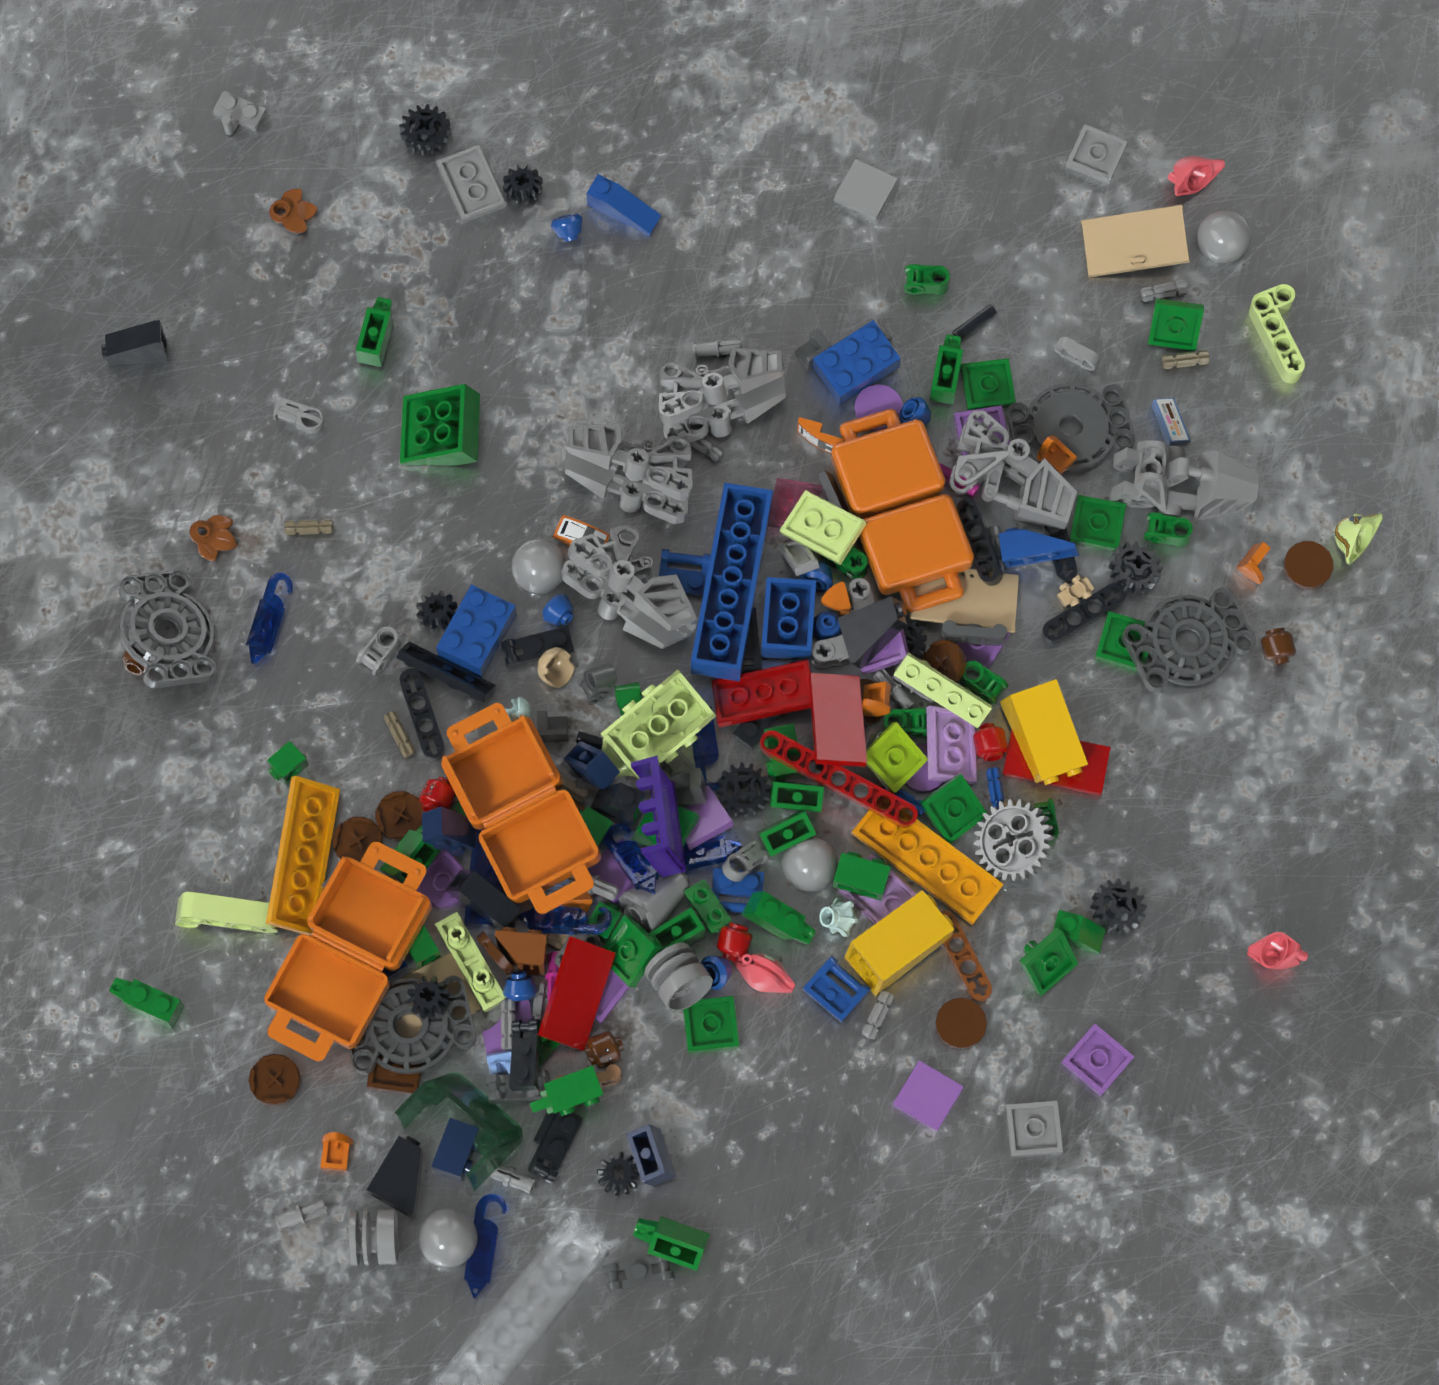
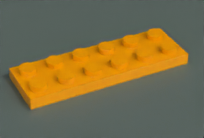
M300 776L291 777L266 924L301 934H312L313 931L310 929L307 920L323 891L322 884L326 875L340 793L339 788Z
M880 797L876 801V805L878 808L886 810L890 807V802L887 798ZM904 809L899 811V818L902 821L909 822L912 820V815ZM868 811L851 833V835L972 926L1003 888L1004 884L919 820H916L909 828H901Z

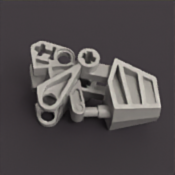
M731 348L729 364L709 370L706 365H699L696 367L695 372L678 362H670L663 365L660 371L661 386H665L666 392L659 393V415L664 423L663 434L665 442L675 435L693 443L708 434V426H710L713 436L725 437L732 431V419L742 416L748 424L785 399V369L782 351ZM669 369L678 370L676 375L668 376L666 374ZM733 388L734 399L724 402L728 395L727 390ZM695 424L703 425L699 430L691 429ZM676 443L673 445V448L675 449L684 447V445L680 443Z
M983 410L973 411L961 430L957 450L969 453V455L959 456L956 465L952 468L949 480L952 491L957 494H965L984 481L981 494L982 499L986 502L995 500L1005 504L1008 508L1014 509V520L1064 530L1068 524L1077 491L1045 458L1039 464L1028 457L1030 447L1025 440L1014 439L1008 445L1009 434L1001 424ZM981 417L983 419V422L981 423L980 421L974 420L973 418L979 419ZM993 432L1001 433L1004 437V442L1002 443ZM1016 449H1018V450L1021 451V453L1018 454V453H1016V452H1014V451H1016ZM1006 464L1011 465L1010 469L1007 468L1005 465H1006ZM1001 477L1010 478L1022 486L1017 496L1007 495L998 491ZM954 479H955L960 485L967 486V487L964 488V489H958V488L954 485Z
M619 423L568 427L565 474L602 499H605L608 492L621 495L619 504L625 512H637L641 508L643 501V509L653 516L672 524L684 523L686 521L688 498L691 495L693 486L692 469L686 467V462L691 460V444L687 439L672 437L656 448V443L650 439L645 440L642 445L622 440ZM680 443L686 448L683 451H678L673 448V445ZM618 464L623 466L622 471L625 472L626 477L617 474ZM651 499H656L660 501L661 504L654 506L651 505L648 501Z
M1147 440L1138 442L1137 450L1126 447L1114 454L1113 468L1118 471L1135 473L1134 483L1124 481L1112 487L1110 501L1125 503L1126 506L1153 508L1156 506L1159 509L1158 513L1174 517H1180L1181 510L1193 511L1192 521L1238 514L1257 500L1259 472L1219 450L1200 452L1197 460L1185 458V449L1180 446H1167L1162 441ZM1189 476L1200 480L1197 495L1168 491V488L1188 479Z
M627 525L611 528L609 533L610 541L602 545L595 533L572 541L568 550L570 560L564 563L561 570L562 580L589 599L601 597L598 613L602 618L614 620L620 615L626 621L623 628L624 631L662 649L693 634L697 627L698 618L677 574L658 577L652 569L653 560L648 556L631 560L632 553L639 540V533L635 528ZM629 532L634 536V540L626 541L622 538L621 534ZM647 578L648 582L644 584L639 579ZM590 582L595 583L599 589L595 591L590 590L586 584ZM630 591L635 595L634 602L622 592L627 593Z

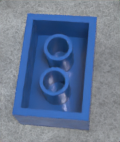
M872 320L815 356L812 368L840 406L859 394L863 389L875 384L900 368L901 358L876 322Z
M766 578L761 657L794 658L795 660L808 659L811 661L816 580Z
M471 584L436 647L438 656L483 678L501 642L504 640L517 616L516 606Z

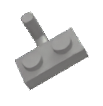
M223 91L213 109L215 115L222 117L221 121L227 135H232L238 124L257 132L267 114L266 108L226 91Z

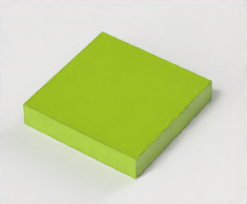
M897 722L892 723L866 749L867 767L892 794H895L928 761V758Z

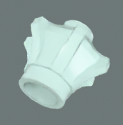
M841 898L834 899L832 905L821 910L819 915L820 923L824 927L829 928L832 934L839 932L843 937L850 936L849 932L852 925L858 923L856 912L853 910V901L845 903L842 902Z

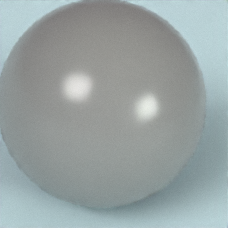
M1218 210L1210 213L1202 220L1197 230V245L1201 253L1207 259L1220 264L1232 263L1240 259L1246 253L1251 240L1250 228L1245 219L1238 213L1230 210Z
M533 539L522 544L515 552L511 565L512 574L517 584L525 591L533 594H546L555 590L563 582L561 570L566 562V558L562 550L555 543L545 539Z
M812 836L784 851L781 860L782 872L785 879L794 888L803 892H817L826 888L834 880L838 867V857L828 841L818 836Z
M452 1208L439 1209L431 1213L423 1221L418 1235L419 1247L424 1257L432 1264L443 1268L457 1267L465 1263L474 1253L477 1245V1230L471 1218L464 1212Z

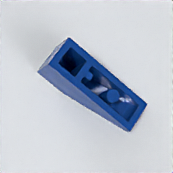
M597 174L586 193L587 206L649 236L661 218V214L621 185Z
M1009 528L1005 532L999 533L1002 562L1006 569L1079 556V551L1075 543L1019 528Z

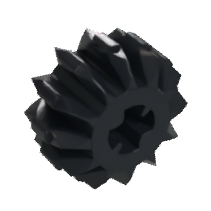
M518 164L516 171L509 168L508 175L503 177V192L507 193L509 201L515 199L517 205L524 201L528 206L529 199L537 201V194H542L543 189L541 185L543 184V179L539 176L537 169L531 170L528 164L524 169H521V166Z
M442 589L438 592V595H435L434 591L430 590V597L422 595V602L416 604V608L419 610L416 613L417 619L422 620L421 625L423 627L430 625L432 632L436 629V626H439L440 630L444 631V624L449 625L456 613L455 610L458 608L457 602L452 601L453 596L451 594L444 596V590ZM437 608H441V610H438L437 613H433V611H436Z
M423 976V983L419 984L418 981H414L413 986L415 989H408L407 993L411 998L407 1000L408 1006H413L411 1012L414 1015L420 1013V1018L424 1020L429 1014L431 1019L435 1020V1013L437 1011L439 1014L444 1015L443 1007L450 1006V1001L446 998L451 996L450 990L445 989L446 983L444 981L438 983L436 976H433L430 982H428L426 976ZM431 994L432 1000L427 1002L426 995Z
M619 1152V1159H615L614 1154L610 1153V1163L604 1159L600 1162L606 1169H597V1175L604 1176L598 1180L599 1185L607 1184L604 1189L607 1194L614 1188L615 1197H619L620 1189H623L624 1194L627 1196L630 1194L628 1186L637 1189L638 1185L633 1180L641 1179L639 1173L635 1172L638 1170L636 1163L631 1165L634 1157L630 1155L624 1160V1152ZM616 1169L618 1172L619 1169L624 1170L623 1179L620 1177L619 1180L615 1179L614 1171Z

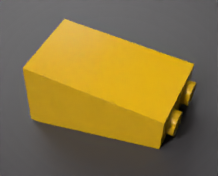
M1057 679L1009 695L1000 701L1003 712L1036 783L1044 781L1045 785L1059 781V775L1067 773L1068 777L1081 773V767L1088 765Z
M922 890L851 941L844 958L862 981L871 988V992L876 997L881 991L887 989L947 941L955 929L951 919L938 910L934 898L931 895H926Z

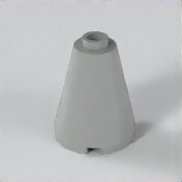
M684 872L663 878L661 876L625 891L618 899L620 908L624 915H630L647 933H650L663 924L684 897L683 891L689 888V879Z

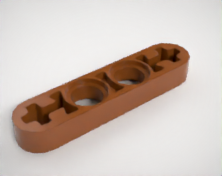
M940 911L951 919L953 928L957 930V933H952L951 937L942 945L969 997L978 1003L985 1002L992 993L991 983L955 915L950 911ZM959 939L963 942L964 948L959 952H955L949 946L950 941ZM966 961L972 962L976 968L975 972L972 974L964 973L961 969L962 963ZM980 975L981 977L977 979L980 987H986L984 996H981L980 993L975 994L976 984L974 981L968 983L967 980H972Z

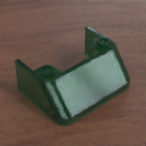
M451 1072L422 1083L395 1111V1115L400 1126L405 1129L427 1106H436L445 1098H448L482 1129L475 1136L474 1145L483 1157L466 1174L468 1183L475 1192L521 1144L523 1131L521 1126L499 1106L490 1104L488 1097L462 1074Z

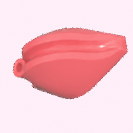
M1187 156L1178 160L1174 165V172L1168 175V180L1175 184V195L1182 196L1199 192L1225 167V162L1222 159H1210L1200 156Z
M1282 932L1272 933L1250 945L1247 953L1248 956L1264 967L1276 970L1299 966L1301 961H1306L1308 958V953L1302 950L1301 945Z
M745 954L742 958L738 957L737 961L732 962L745 981L757 991L792 993L796 986L778 959L769 954Z

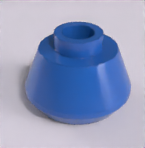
M578 213L557 217L552 220L551 228L558 238L564 239V242L575 240L578 238L577 234L581 233L582 217Z
M914 397L904 403L900 410L901 423L921 420L925 426L929 424L931 410L922 397Z
M818 561L819 568L801 574L800 579L816 580L815 592H825L833 586L832 571L827 563Z
M557 594L544 607L542 611L543 620L556 626L562 624L565 626L573 619L574 608L566 594Z
M824 611L814 617L813 636L815 639L820 641L842 635L838 621L840 616L837 613Z
M707 956L700 962L713 979L710 989L719 990L723 988L732 975V967L729 961L724 957Z
M526 971L512 972L511 976L506 979L503 989V995L506 999H511L512 1001L532 999L538 992L532 976L527 975Z

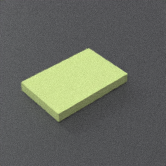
M805 490L779 531L784 536L841 565L867 523L863 519Z

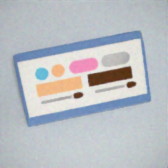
M1175 398L1153 400L1151 407L1167 446H1179L1191 442Z

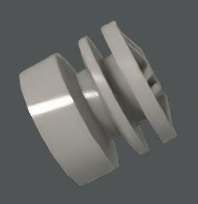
M678 943L665 948L650 960L644 971L645 977L651 983L654 990L659 991L658 995L669 1011L673 1012L684 1010L698 1002L707 994L713 983L710 974L703 964L698 963L697 956L686 943Z
M378 1209L376 1221L372 1222L368 1210L363 1211L362 1222H360L358 1210L350 1211L346 1229V1244L352 1266H359L360 1254H363L365 1266H369L373 1253H377L379 1265H397L399 1232L396 1209Z

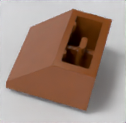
M509 927L502 928V931L495 930L498 948L517 971H526L527 975L545 977L549 952L547 935H543V932L539 930H528L527 933L517 932L515 928Z

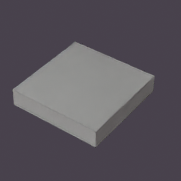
M1084 124L1065 167L1109 185L1125 152L1128 141Z
M855 159L834 196V202L876 221L895 188L898 178Z
M1058 1101L1007 1104L1005 1106L1010 1158L1063 1153Z

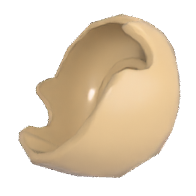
M559 647L545 651L538 660L537 671L540 679L555 688L565 686L575 671V666L569 659L571 655Z

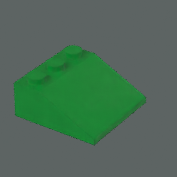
M460 384L403 396L400 464L458 466L477 462L480 393L467 384Z

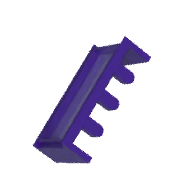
M658 755L631 762V768L640 778L636 781L637 788L640 791L649 789L651 799L640 802L638 807L642 813L653 812L654 822L644 824L641 827V831L646 836L656 834L657 842L656 845L641 848V852L662 878L686 872L675 782L671 781L660 767Z

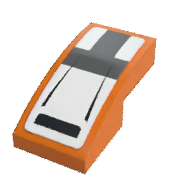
M799 417L797 431L816 447L831 453L832 447L835 444L843 442V438L822 433L823 423Z
M562 515L552 538L570 546L573 540L595 533L602 545L607 543L610 535L592 525Z

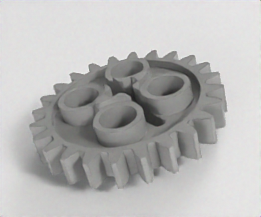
M1009 799L1008 805L1000 801L999 809L991 806V815L983 813L986 819L985 823H977L982 830L974 832L975 835L980 837V840L973 842L974 845L981 848L975 852V855L983 856L979 863L981 865H988L986 871L989 873L994 872L993 877L999 879L1002 877L1004 881H1010L1012 878L1013 881L1019 882L1020 876L1028 880L1029 872L1037 875V866L1045 868L1042 862L1043 858L1051 859L1046 853L1047 850L1054 849L1052 845L1048 844V841L1055 839V836L1048 835V831L1053 829V826L1045 825L1049 817L1040 816L1043 811L1042 809H1034L1033 803L1028 802L1025 804V801L1020 799L1017 804L1015 800ZM1024 818L1025 826L1019 830L1018 823ZM1001 827L1002 835L997 839L996 831ZM1032 831L1034 832V834H1033L1032 836H1030V837H1025L1026 835H1029L1030 833H1032ZM1029 842H1031L1033 848L1032 851L1029 854H1027L1025 848L1026 845ZM998 844H1003V845L999 846L998 848H996V850L994 849V847H995L996 845H998ZM1006 851H1009V860L1004 863L1003 855Z

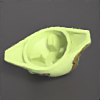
M1355 513L1353 516L1344 518L1336 525L1334 531L1336 544L1345 553L1347 564L1353 563L1368 547L1383 520L1381 513L1369 516Z

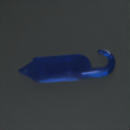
M278 572L269 578L263 598L259 601L246 645L249 646L251 664H256L266 654H271L285 610L282 600L275 594L277 583L283 580L287 584L288 594H291L293 590V583L285 573Z
M712 719L695 734L698 739L692 743L695 768H700L706 786L709 785L711 790H716L720 786L717 785V782H710L707 779L705 768L716 763L719 757L714 719Z
M624 824L612 825L603 837L605 845L636 890L642 889L655 894L656 881L659 880L658 873L644 857L637 843L630 840L616 843L612 837L615 832L621 830L631 833V829Z
M724 836L710 838L689 850L685 843L683 851L686 870L724 863L731 854L739 851L742 845L741 843L724 839ZM643 855L642 860L654 874H659Z
M533 906L532 909L518 914V919L527 925L529 930H539L543 933L595 935L601 934L610 927L612 914L606 907H599L598 910L605 914L604 921L600 924H588V915L584 910L577 907L559 906L545 914H540Z
M496 1194L483 1196L475 1208L473 1223L477 1230V1245L474 1253L466 1262L464 1281H467L474 1299L477 1298L487 1284H491L499 1233L498 1227L494 1222L484 1219L486 1207L490 1202H497L501 1206L502 1213L505 1214L507 1212L505 1200Z

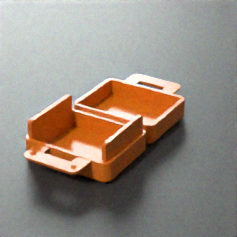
M887 409L843 423L840 426V433L844 442L835 444L832 447L831 461L851 514L863 519L867 523L859 537L879 591L884 595L900 592L905 608L910 613L961 598L964 595V589L958 573L972 567L974 554L952 497L947 494L940 495L945 487V477L924 423L921 420H912L901 424L898 413L894 409ZM887 425L886 429L857 437V433ZM944 578L947 585L946 588L916 596L913 587Z
M494 703L447 729V736L455 752L448 756H442L441 765L471 825L478 830L484 829L479 834V842L507 897L515 904H520L530 899L536 911L540 914H545L593 888L594 881L587 868L601 860V852L571 794L566 790H559L563 785V779L533 721L529 717L521 715L519 719L511 722L504 706L500 703ZM494 720L498 730L468 744L464 735ZM574 876L576 881L547 896L545 895V890Z
M380 842L371 843L360 862L350 857L343 856L308 917L307 922L313 931L312 934H301L296 938L264 996L266 1005L271 1010L277 1012L267 1030L270 1038L315 1061H322L326 1057L333 1042L347 1049H353L359 1044L390 986L387 976L382 973L383 969L396 971L401 967L432 910L429 898L417 891L426 874V867L423 864ZM378 860L407 873L408 875L404 883L402 884L374 870ZM292 1020L320 1034L316 1043L287 1029L289 1021Z

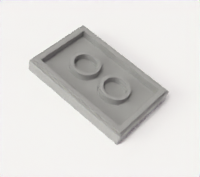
M480 144L436 161V165L463 224L507 207V203Z

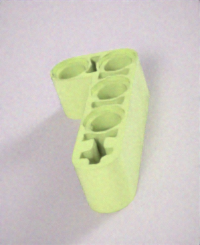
M1281 284L1256 294L1251 301L1248 313L1281 379L1286 383L1292 384L1301 378L1305 368V361L1281 316L1290 310L1295 299V290L1290 285ZM1278 297H1285L1288 301H1281ZM1256 305H1262L1266 310H1260ZM1272 325L1276 330H1270L1266 326ZM1277 346H1283L1287 351H1281Z
M184 892L178 898L175 925L179 927L196 928L200 924L261 933H277L279 927L266 924L269 903L197 892Z

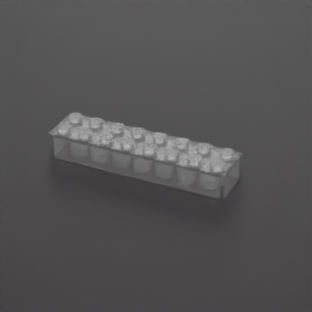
M567 1217L442 1370L432 1385H504L609 1256V1250Z

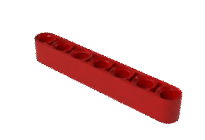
M767 731L762 735L760 749L770 758L901 828H909L917 820V809L911 803L840 765L822 764V772L815 774L809 769V764L815 761L814 751L777 731ZM769 737H773L778 741L779 745L775 749H768L764 741ZM795 749L799 751L801 758L798 761H790L787 758V752ZM836 773L842 774L845 777V783L840 786L835 785L831 780L832 775ZM858 785L866 787L868 791L867 796L863 798L857 797L854 793V788ZM880 797L887 798L890 802V807L882 810L876 805V800ZM903 809L909 810L912 813V820L909 822L902 821L899 818V811Z

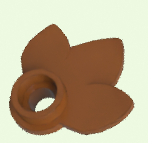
M291 189L283 194L281 200H277L271 205L269 214L274 222L283 224L286 230L293 233H303L307 231L305 221L310 220L318 209L312 203L302 200L301 189ZM281 210L286 212L283 215H278V212Z
M214 515L207 521L199 520L191 525L189 530L190 538L197 544L198 552L203 558L214 562L218 551H229L237 547L234 536L228 531L233 523L232 519L223 515ZM198 529H205L206 535H200Z

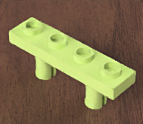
M909 652L894 671V676L976 728H979L992 709V705L973 694L970 688L960 686L932 668L927 661L920 660Z
M458 912L435 923L438 932L484 1013L500 1005L501 1001L505 1000L506 997L503 995L501 987Z

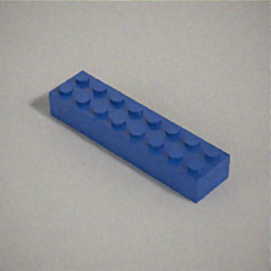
M724 483L692 652L691 674L740 681L772 508L773 490Z

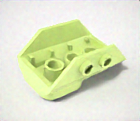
M678 669L657 687L654 684L650 685L641 693L644 696L643 699L638 703L632 700L622 709L625 714L600 733L603 737L601 751L607 755L620 771L617 777L634 776L640 779L631 768V762L658 755L659 764L663 761L668 764L679 755L676 752L678 748L683 744L686 748L698 739L695 734L716 717L715 713Z

